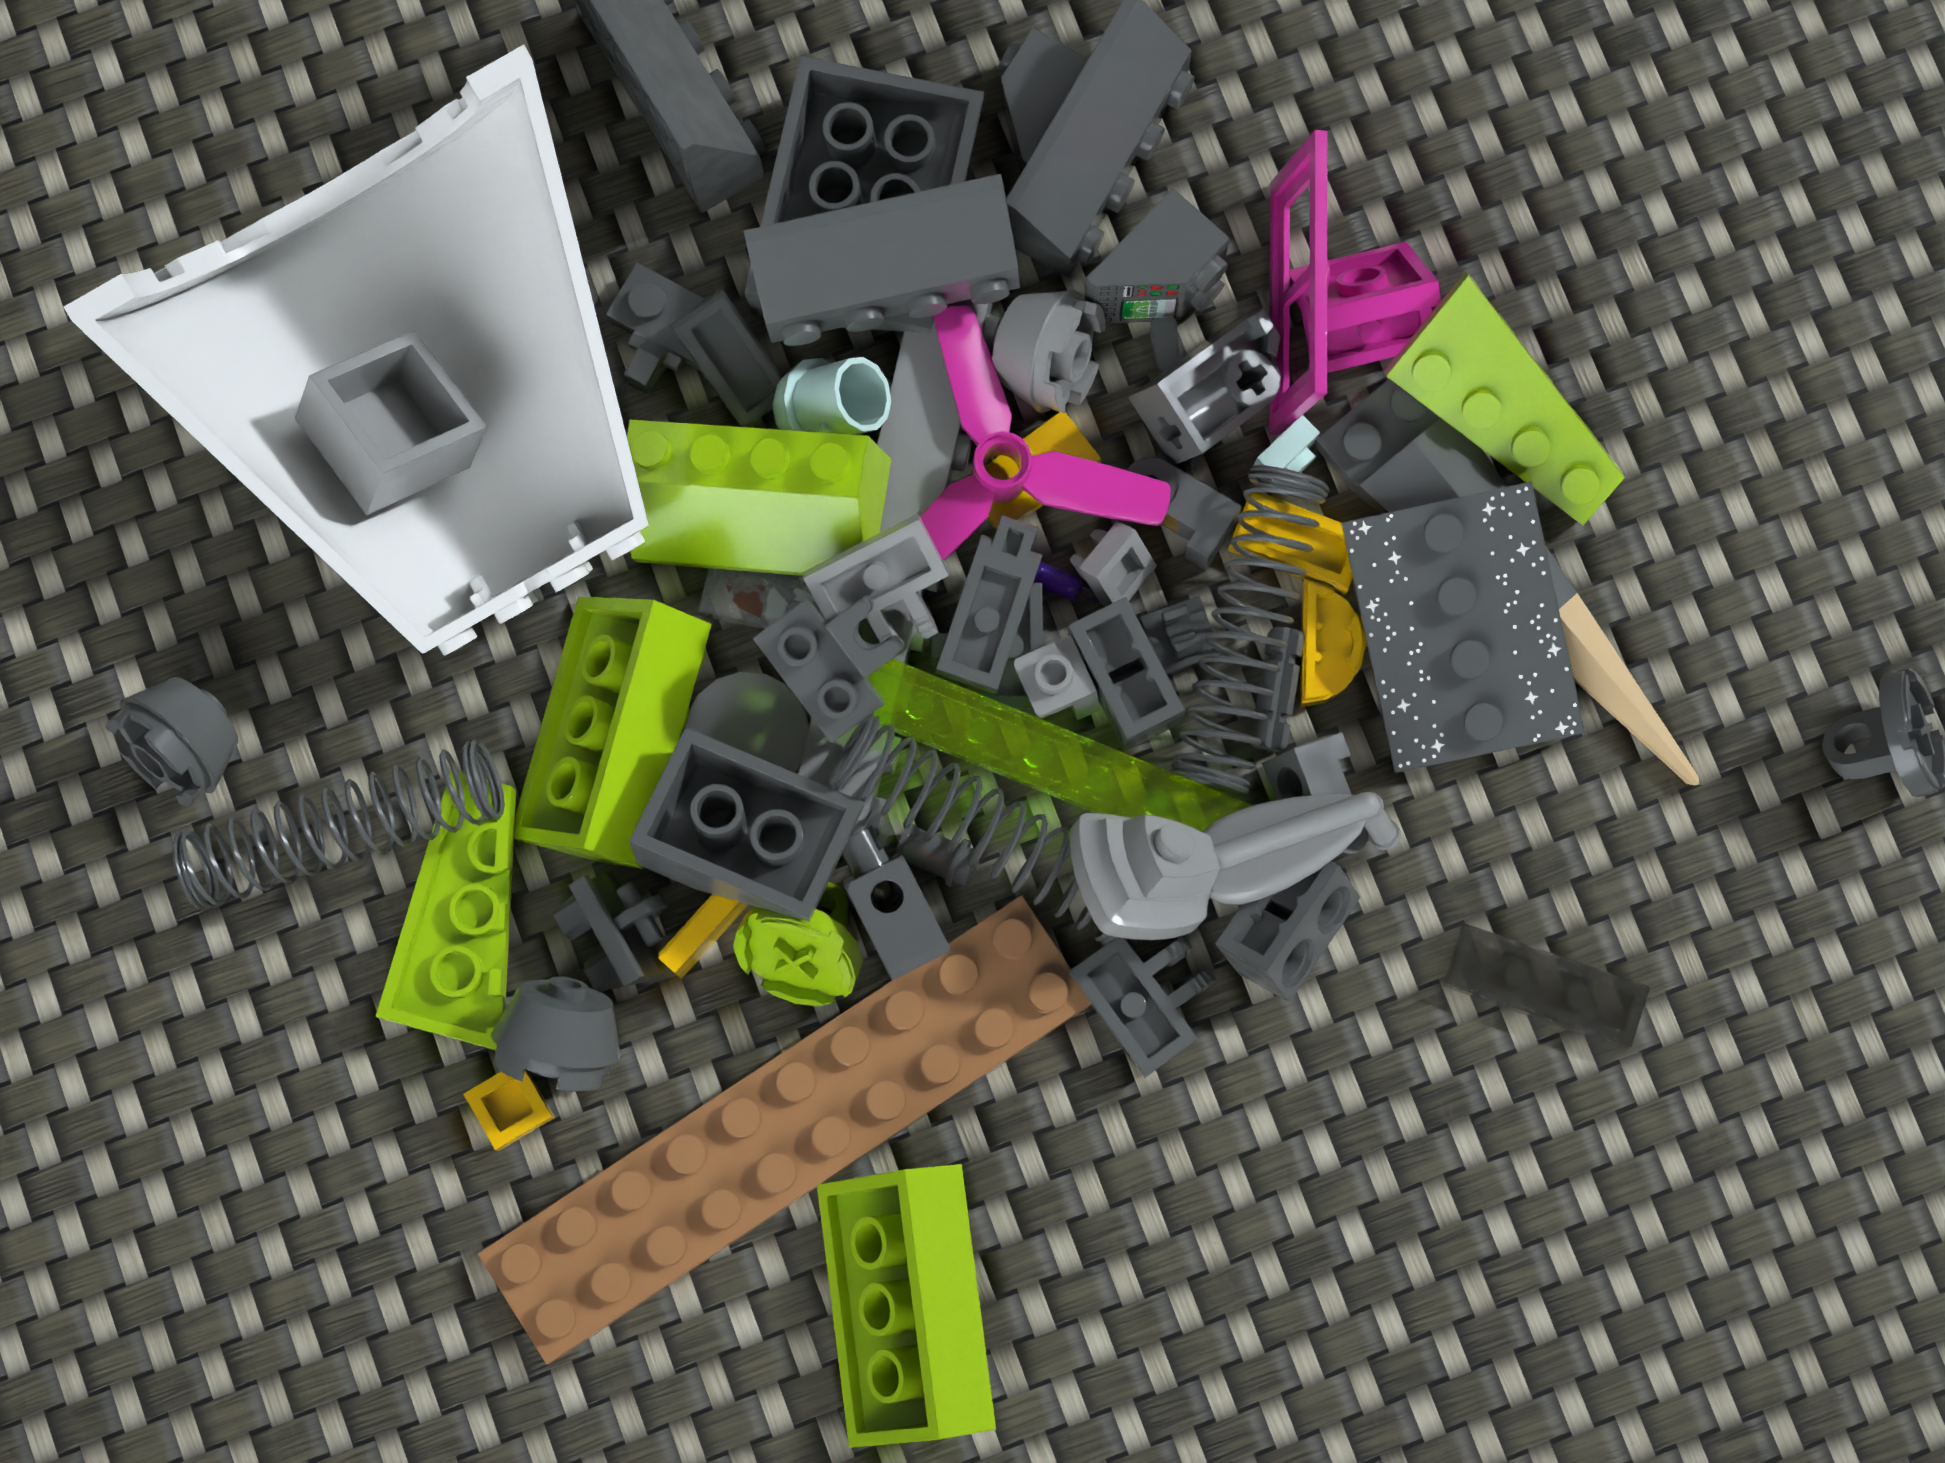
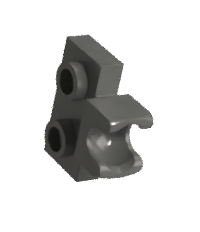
M867 595L858 599L830 620L829 623L824 620L807 597L753 638L831 743L885 704L886 701L869 680L868 676L899 654L905 647L902 639L896 635L890 636L878 644L867 643L861 638L858 630L859 623L869 614L874 606L873 600Z

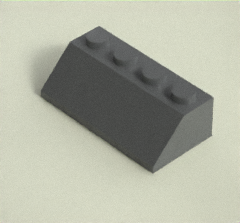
M1143 0L1122 1L1006 198L1015 249L1068 278L1079 261L1088 265L1094 257L1105 233L1098 227L1109 209L1118 213L1125 204L1135 182L1133 178L1129 177L1130 172L1139 157L1146 161L1152 157L1165 131V128L1159 125L1162 117L1169 106L1177 110L1181 107L1195 79V76L1188 73L1192 50Z
M1001 174L744 230L755 283L771 343L783 341L788 346L804 345L818 340L821 337V332L842 327H846L847 331L850 332L867 331L882 325L884 318L905 313H909V316L912 318L930 317L946 310V304L972 299L974 304L993 303L1006 298L1009 295V290L1020 288L1019 266Z

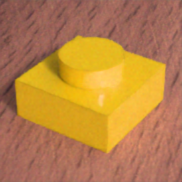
M525 1069L523 1081L499 1072L463 1094L496 1151L504 1149L555 1118L527 1069Z

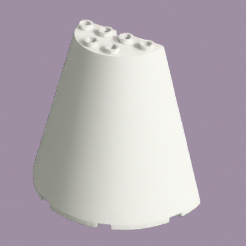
M524 44L467 76V82L460 91L463 98L456 99L443 106L435 114L415 127L416 131L379 151L316 190L258 220L221 242L217 240L164 265L165 268L156 273L149 268L139 272L120 274L64 306L74 324L422 654L438 646L445 656L478 637L472 628L474 624L492 614L495 615L499 624L513 618L538 601L533 590L548 582L551 583L555 592L562 590L593 570L588 561L592 557L606 550L611 560H614L644 543L645 540L640 530L649 526L533 60ZM415 330L487 425V428L469 469L366 515L302 429L295 416L309 375Z

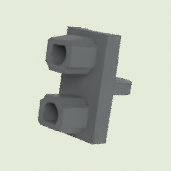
M611 872L594 878L585 875L568 885L573 895L554 911L553 916L563 934L571 941L581 940L593 931L597 936L604 951L584 963V972L595 990L606 992L622 986L650 982L665 972L652 948V945L664 938L654 920L655 917L664 912L668 907L662 895H655L643 900L634 882L627 883L619 888Z

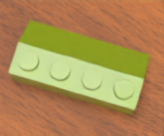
M644 420L629 421L627 440L649 526L640 530L645 542L630 550L631 557L636 562L803 576L804 571L880 533L892 459L869 436Z
M578 596L516 811L514 840L605 864L644 868L636 863L629 840L680 739L682 729L687 723L690 700L699 669L705 660L706 643L712 624L656 600Z
M962 1164L904 1169L824 1183L817 1186L849 1448L940 1440L996 1430Z

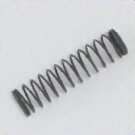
M1265 465L1250 468L1248 478L1257 486L1248 488L1243 493L1245 499L1259 510H1248L1237 516V520L1242 527L1253 534L1236 536L1230 542L1237 552L1247 558L1233 559L1224 564V568L1231 576L1244 583H1227L1218 587L1219 594L1225 600L1238 607H1221L1213 610L1211 613L1217 623L1234 632L1215 631L1205 636L1206 642L1212 648L1228 656H1206L1199 659L1198 662L1200 667L1206 672L1224 681L1201 680L1192 685L1193 690L1198 695L1218 705L1195 704L1186 708V713L1193 720L1214 730L1186 729L1179 733L1180 738L1185 743L1210 755L1196 753L1177 754L1173 756L1174 763L1171 764L1173 769L1169 771L1172 776L1178 779L1240 795L1249 793L1248 788L1251 786L1249 781L1218 770L1184 763L1181 759L1209 761L1248 769L1255 768L1254 763L1207 747L1186 735L1212 736L1256 745L1261 744L1262 741L1259 738L1218 725L1192 711L1222 712L1264 721L1268 719V716L1224 701L1201 690L1199 687H1225L1267 696H1273L1275 693L1273 690L1262 688L1221 673L1206 665L1205 662L1235 663L1279 672L1281 668L1280 666L1234 652L1214 642L1211 638L1244 639L1280 648H1285L1288 645L1285 641L1265 637L1242 629L1220 618L1218 614L1236 613L1253 615L1287 624L1293 623L1294 620L1289 616L1268 612L1248 605L1228 595L1224 590L1246 589L1262 591L1293 600L1301 597L1296 592L1267 586L1234 571L1230 566H1264L1299 576H1304L1307 572L1300 567L1262 558L1245 550L1237 542L1246 540L1266 541L1305 552L1313 550V547L1307 543L1276 537L1263 532L1245 522L1243 518L1263 516L1280 518L1311 528H1317L1320 525L1318 521L1307 517L1273 510L1257 502L1249 495L1253 492H1272L1311 503L1323 504L1326 502L1325 498H1327V492L1329 491V487L1323 481L1312 476L1285 468Z
M873 713L861 721L841 751L829 776V785H834L838 791L842 790L869 749L882 734L889 730L883 753L859 800L866 801L876 782L889 764L906 745L911 743L909 755L899 780L881 810L882 816L887 815L908 780L926 759L933 756L931 768L922 791L903 823V828L906 829L910 827L923 802L939 781L955 768L948 795L940 812L928 829L925 841H930L933 838L946 813L961 793L970 784L977 781L970 808L947 847V855L955 851L970 822L991 797L999 794L989 828L973 851L968 865L969 867L976 865L997 827L1015 808L1020 807L1019 819L1013 836L996 861L990 873V879L993 880L999 876L1018 840L1036 821L1041 819V831L1034 851L1019 871L1011 888L1012 893L1019 891L1030 874L1039 853L1057 834L1063 832V843L1057 861L1045 876L1033 899L1034 905L1040 904L1050 890L1061 865L1071 855V847L1068 848L1069 833L1067 827H1058L1046 836L1048 822L1045 814L1035 815L1024 824L1026 809L1023 801L1014 802L1002 812L1004 803L1002 788L991 790L979 801L982 791L980 776L970 777L957 789L961 773L958 763L947 765L935 776L939 761L937 750L927 751L912 765L917 748L915 737L904 739L889 754L895 735L893 724L884 725L878 730L880 719L879 716L874 717ZM1076 878L1073 879L1055 909L1056 918L1065 913L1079 889ZM1087 906L1084 907L1078 918L1077 930L1083 929L1091 919ZM1096 925L1094 931L1095 940L1101 941V945L1109 944L1116 938L1104 934Z
M475 739L472 742L468 741L465 743L462 753L463 769L471 796L481 813V817L477 820L465 809L463 787L454 759L445 749L441 751L439 760L442 775L450 796L459 810L458 823L452 827L441 817L440 796L433 772L428 762L424 758L418 757L416 761L418 782L423 797L435 817V828L431 834L425 833L419 827L417 806L411 783L405 770L398 764H395L392 769L395 793L407 820L412 826L411 838L407 842L402 841L395 834L394 815L389 794L381 777L372 771L368 777L370 796L375 811L389 834L388 844L384 849L378 848L371 841L372 832L366 802L357 783L348 779L344 785L347 806L360 836L365 841V850L360 856L354 855L348 849L347 826L343 810L334 791L325 786L321 791L323 813L336 843L342 850L341 859L337 863H331L325 858V842L319 815L311 799L302 793L297 800L299 819L312 850L319 858L317 868L313 871L307 870L302 865L301 843L296 823L287 805L278 800L274 806L276 829L287 855L296 866L294 875L290 878L283 877L278 872V851L272 828L264 813L254 808L250 815L252 835L263 862L272 873L271 881L267 885H261L255 880L256 867L250 838L242 822L231 815L227 821L229 844L241 872L249 881L248 888L243 893L237 892L232 888L233 874L228 848L216 826L208 822L204 828L203 840L193 831L187 829L184 832L180 831L175 836L172 847L174 867L180 886L194 907L206 911L207 909H212L215 905L222 906L228 901L230 893L237 898L245 899L251 894L253 886L268 892L274 887L276 879L283 883L292 884L297 880L300 871L307 876L315 877L321 872L323 863L332 869L338 870L344 865L347 856L354 861L363 862L367 858L370 848L382 855H386L391 850L394 841L403 847L409 848L414 844L417 833L428 840H433L437 837L441 826L450 832L456 833L461 829L464 817L470 823L479 826L485 819L494 821L496 818L499 820L504 813L505 802L495 763L483 743ZM446 759L449 763V766L454 777L457 793L453 787L452 781L448 773ZM422 766L426 771L428 780L430 782L434 803L430 797L424 780ZM398 772L407 790L411 812L400 787ZM486 778L491 792L493 809L488 802ZM374 779L376 780L382 793L387 811L388 821L381 809L376 794ZM351 787L353 788L361 807L365 830L357 816L353 804ZM327 793L338 815L342 839L329 811ZM303 800L309 807L313 817L319 848L310 832L305 817ZM280 807L291 827L296 856L287 841L282 827ZM256 815L261 819L267 832L273 864L263 848L258 833ZM233 821L239 828L245 842L250 872L247 870L239 854L233 833ZM210 829L217 837L221 847L227 880L216 863L209 838ZM186 839L192 844L201 862L207 884V893L192 869L187 853ZM218 880L226 889L224 897L218 900ZM199 893L206 899V902L200 897Z

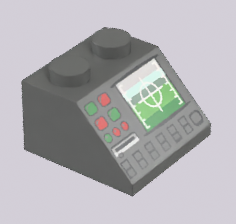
M1172 188L1086 277L1085 300L1097 303L1102 307L1105 324L1152 322L1153 319L1173 317L1176 321H1180L1193 307L1202 312L1214 301L1225 285L1220 279L1229 266L1225 259L1230 238Z

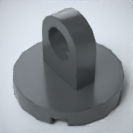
M1907 668L1886 672L1880 679V707L1852 713L1840 718L1831 725L1823 738L1822 748L1824 755L1832 768L1840 776L1848 779H1862L1897 770L1904 786L1912 796L1922 797L1939 792L1938 790L1943 789L1945 785V742L1943 735H1940L1939 729L1930 731L1933 729L1932 722L1927 723L1925 717L1926 715L1934 714L1933 708L1935 706L1932 697L1922 678L1913 669ZM1861 738H1871L1868 745L1861 751L1845 754L1848 746L1854 741Z

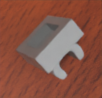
M1116 521L1108 532L1100 529L1093 530L1090 537L1096 547L1086 559L1076 554L1070 559L1079 576L1088 583L1100 604L1105 607L1124 597L1129 601L1157 567L1136 530Z

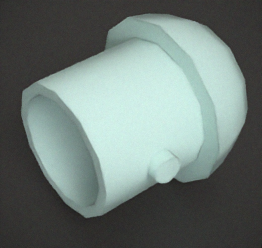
M858 357L830 363L823 358L802 360L777 384L772 407L775 423L779 430L859 435L877 430L888 419L892 400L887 379L878 365L868 359Z

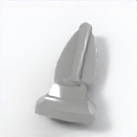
M1363 792L1357 795L1320 794L1292 797L1254 805L1214 821L1202 832L1177 821L1147 814L1129 818L1111 814L1085 813L1071 827L1070 847L1077 884L1090 915L1099 930L1113 937L1160 940L1176 938L1193 932L1206 918L1209 898L1224 904L1241 905L1266 898L1291 887L1315 873L1341 854L1360 835L1364 827L1368 831V838L1373 847L1383 851L1397 845L1400 841L1401 830L1396 822L1388 817L1384 810L1383 800L1376 793Z

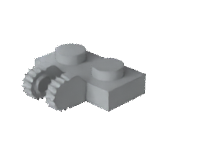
M919 514L803 572V580L827 623L858 599L867 595L873 600L874 606L865 618L869 621L880 643L890 636H899L896 628L889 622L882 609L902 599L910 612L909 616L917 632L921 633L925 639L938 633L935 622L918 591L949 576V573Z

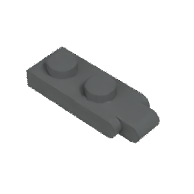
M1002 515L994 538L981 535L935 674L994 694L997 693L1042 558V554L1031 551L1038 530L1037 526Z

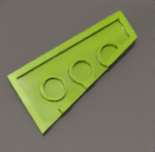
M1467 271L1464 272L1385 369L1386 376L1523 481L1526 483L1532 481L1535 490L1583 526L1625 478L1621 469L1576 411L1571 408L1554 386L1552 380L1533 359Z
M450 771L449 776L452 781L453 787L457 793L452 771ZM459 772L464 793L465 809L474 819L478 820L481 817V813L471 796L465 774ZM486 779L488 790V802L493 809L491 792L488 780ZM502 783L505 806L504 813L499 820L496 818L494 821L485 819L479 826L470 823L464 817L463 825L458 832H450L441 826L437 837L429 840L375 1016L383 1020L495 1051L497 1044L493 1041L491 1032L506 1007L516 789ZM446 786L441 800V817L449 826L454 827L458 823L459 810L454 804Z

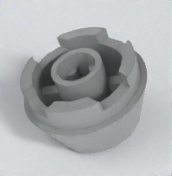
M1075 290L1022 294L1015 298L999 323L993 341L992 361L1000 383L1040 413L1048 412L1051 409L1065 413L1067 402L1079 406L1088 394L1100 364L1091 361L1090 356L1093 332H1105L1106 328L1102 307L1097 303L1083 300L1081 294Z

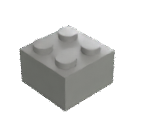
M415 330L309 375L295 416L302 429L366 515L469 469L487 428V425Z

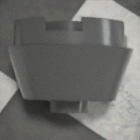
M172 677L120 701L121 710L107 722L106 728L107 731L115 735L119 731L122 733L128 743L119 752L147 783L155 789L163 782L169 783L180 791L176 798L179 804L185 806L191 805L203 792L212 793L215 791L239 740L235 728L227 718L225 708L211 693L204 689H198L182 678Z
M552 977L549 980L523 982L518 987L491 1032V1037L497 1044L494 1065L501 1072L514 1079L523 1081L524 1072L527 1069L540 1076L558 1079L557 1090L589 1091L602 1087L603 1077H608L611 1066L620 1060V1048L612 1000L605 994L589 988L584 982L573 978Z

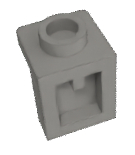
M1071 635L1015 659V670L1038 718H1045L1070 706L1077 720L1100 711L1096 688Z

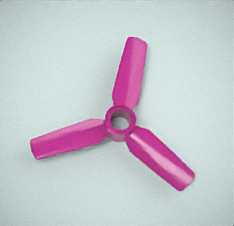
M967 305L949 306L946 310L934 316V324L962 429L977 445L972 475L949 484L920 516L943 561L987 520L993 502H1009L1017 498L1023 491L1045 506L1152 526L1161 525L1170 504L1171 488L1168 483L1057 451L1031 456L1026 442L1019 436L1009 432L1012 414L973 309ZM1004 455L1011 458L1017 464L1019 472L1007 480L995 479L987 473L984 463L993 456Z

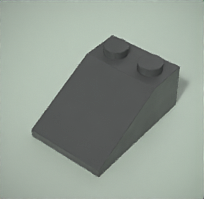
M685 727L629 843L636 863L642 867L696 890L810 922L864 808V802Z

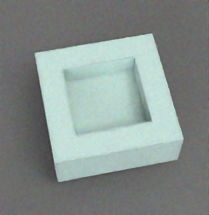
M1302 415L1257 457L1253 466H1274L1301 473L1316 457L1309 448L1313 445L1320 432Z

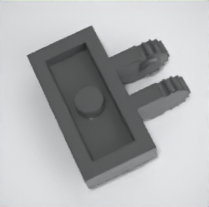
M1185 936L1174 941L1144 964L1125 938L1116 937L1112 942L1106 944L1069 971L1072 978L1091 1002L1092 1007L1144 1078L1198 1040L1177 1009L1216 981V978L1207 968L1203 972L1198 971L1190 976L1179 989L1167 997L1153 978V976L1168 966H1174L1187 956V952L1193 947Z

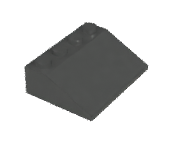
M574 0L581 19L701 214L765 177L760 155L767 152L762 138L749 119L739 123L729 105L736 100L727 81L718 69L710 73L706 70L698 57L705 50L693 26L687 19L677 23L667 7L674 0Z
M800 56L760 227L965 182L983 105L984 92ZM750 266L744 292L751 314L764 317L752 266ZM909 313L884 318L882 325L871 330L931 333L934 316L912 318L909 316Z

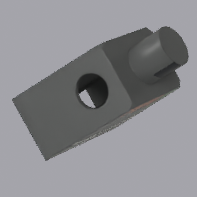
M872 825L850 835L842 854L853 876L843 881L842 884L892 981L952 951L904 856L898 853L888 858ZM883 881H891L898 895L896 902L888 908H879L872 895L873 888Z

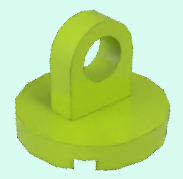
M828 882L817 907H825L831 910L832 913L829 915L815 909L810 922L756 906L744 915L734 940L733 949L739 965L748 975L751 969H753L757 975L763 978L760 986L773 996L794 1004L823 1006L833 1004L836 996L843 995L845 998L853 991L861 971L863 958L857 941L847 930L849 924V902L846 893L838 885Z

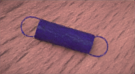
M1040 562L1033 583H1042L1044 590L1072 601L1075 600L1078 591L1080 596L1084 598L1097 599V597L1093 599L1081 595V589L1093 593V591L1082 587L1084 579Z

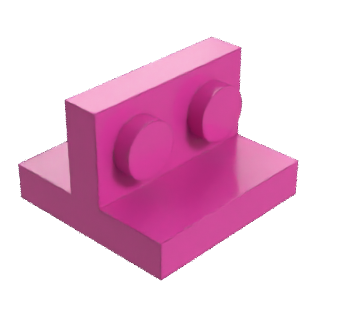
M1407 242L1329 260L1327 373L1397 356L1432 313L1431 307L1437 306L1441 302L1439 281ZM1309 265L1290 270V286L1308 269ZM1306 289L1295 302L1301 309L1310 361V295Z

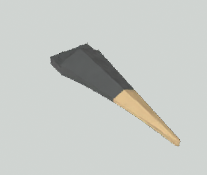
M1388 379L1320 435L1313 443L1347 486L1379 514L1507 487L1483 449L1391 379ZM1546 546L1574 681L1686 784L1698 785L1699 777Z

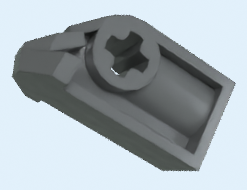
M1255 309L1212 334L1207 341L1128 397L1171 465L1174 466L1203 454L1269 405L1276 397L1281 376L1277 357L1275 356H1277L1281 337L1274 320L1264 309Z

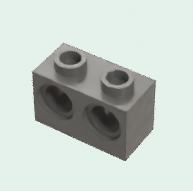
M1126 597L1068 625V635H1071L1096 688L1099 703L1124 751L1182 723L1185 709Z
M1330 861L1315 873L1285 890L1260 900L1242 904L1215 944L1239 975L1290 1002L1360 899V896L1341 867Z

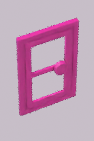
M1314 130L1270 182L1269 316L1274 320L1281 337L1277 356H1275L1277 357L1281 379L1276 397L1269 404L1270 435H1281L1327 394V290L1330 282V264L1327 259V131ZM1310 185V264L1308 269L1290 286V206ZM1307 289L1310 295L1309 370L1289 387L1290 305Z

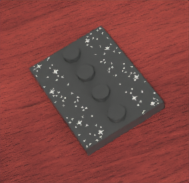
M1532 481L1341 523L1395 773L1585 733Z

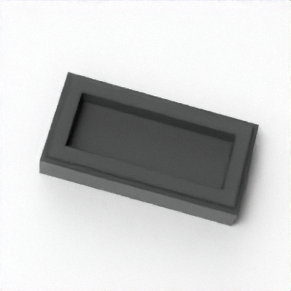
M719 289L669 325L739 427L750 426L773 409L772 405L777 384L783 377L724 290Z

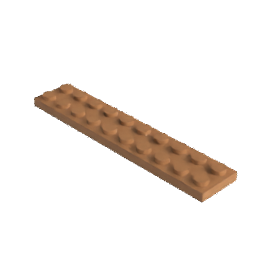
M1021 895L948 943L952 951L884 985L479 1252L478 1256L546 1365L552 1364L817 1188L820 1184L840 1173L1090 1007L1091 1002L1069 973L1071 968L1023 896Z

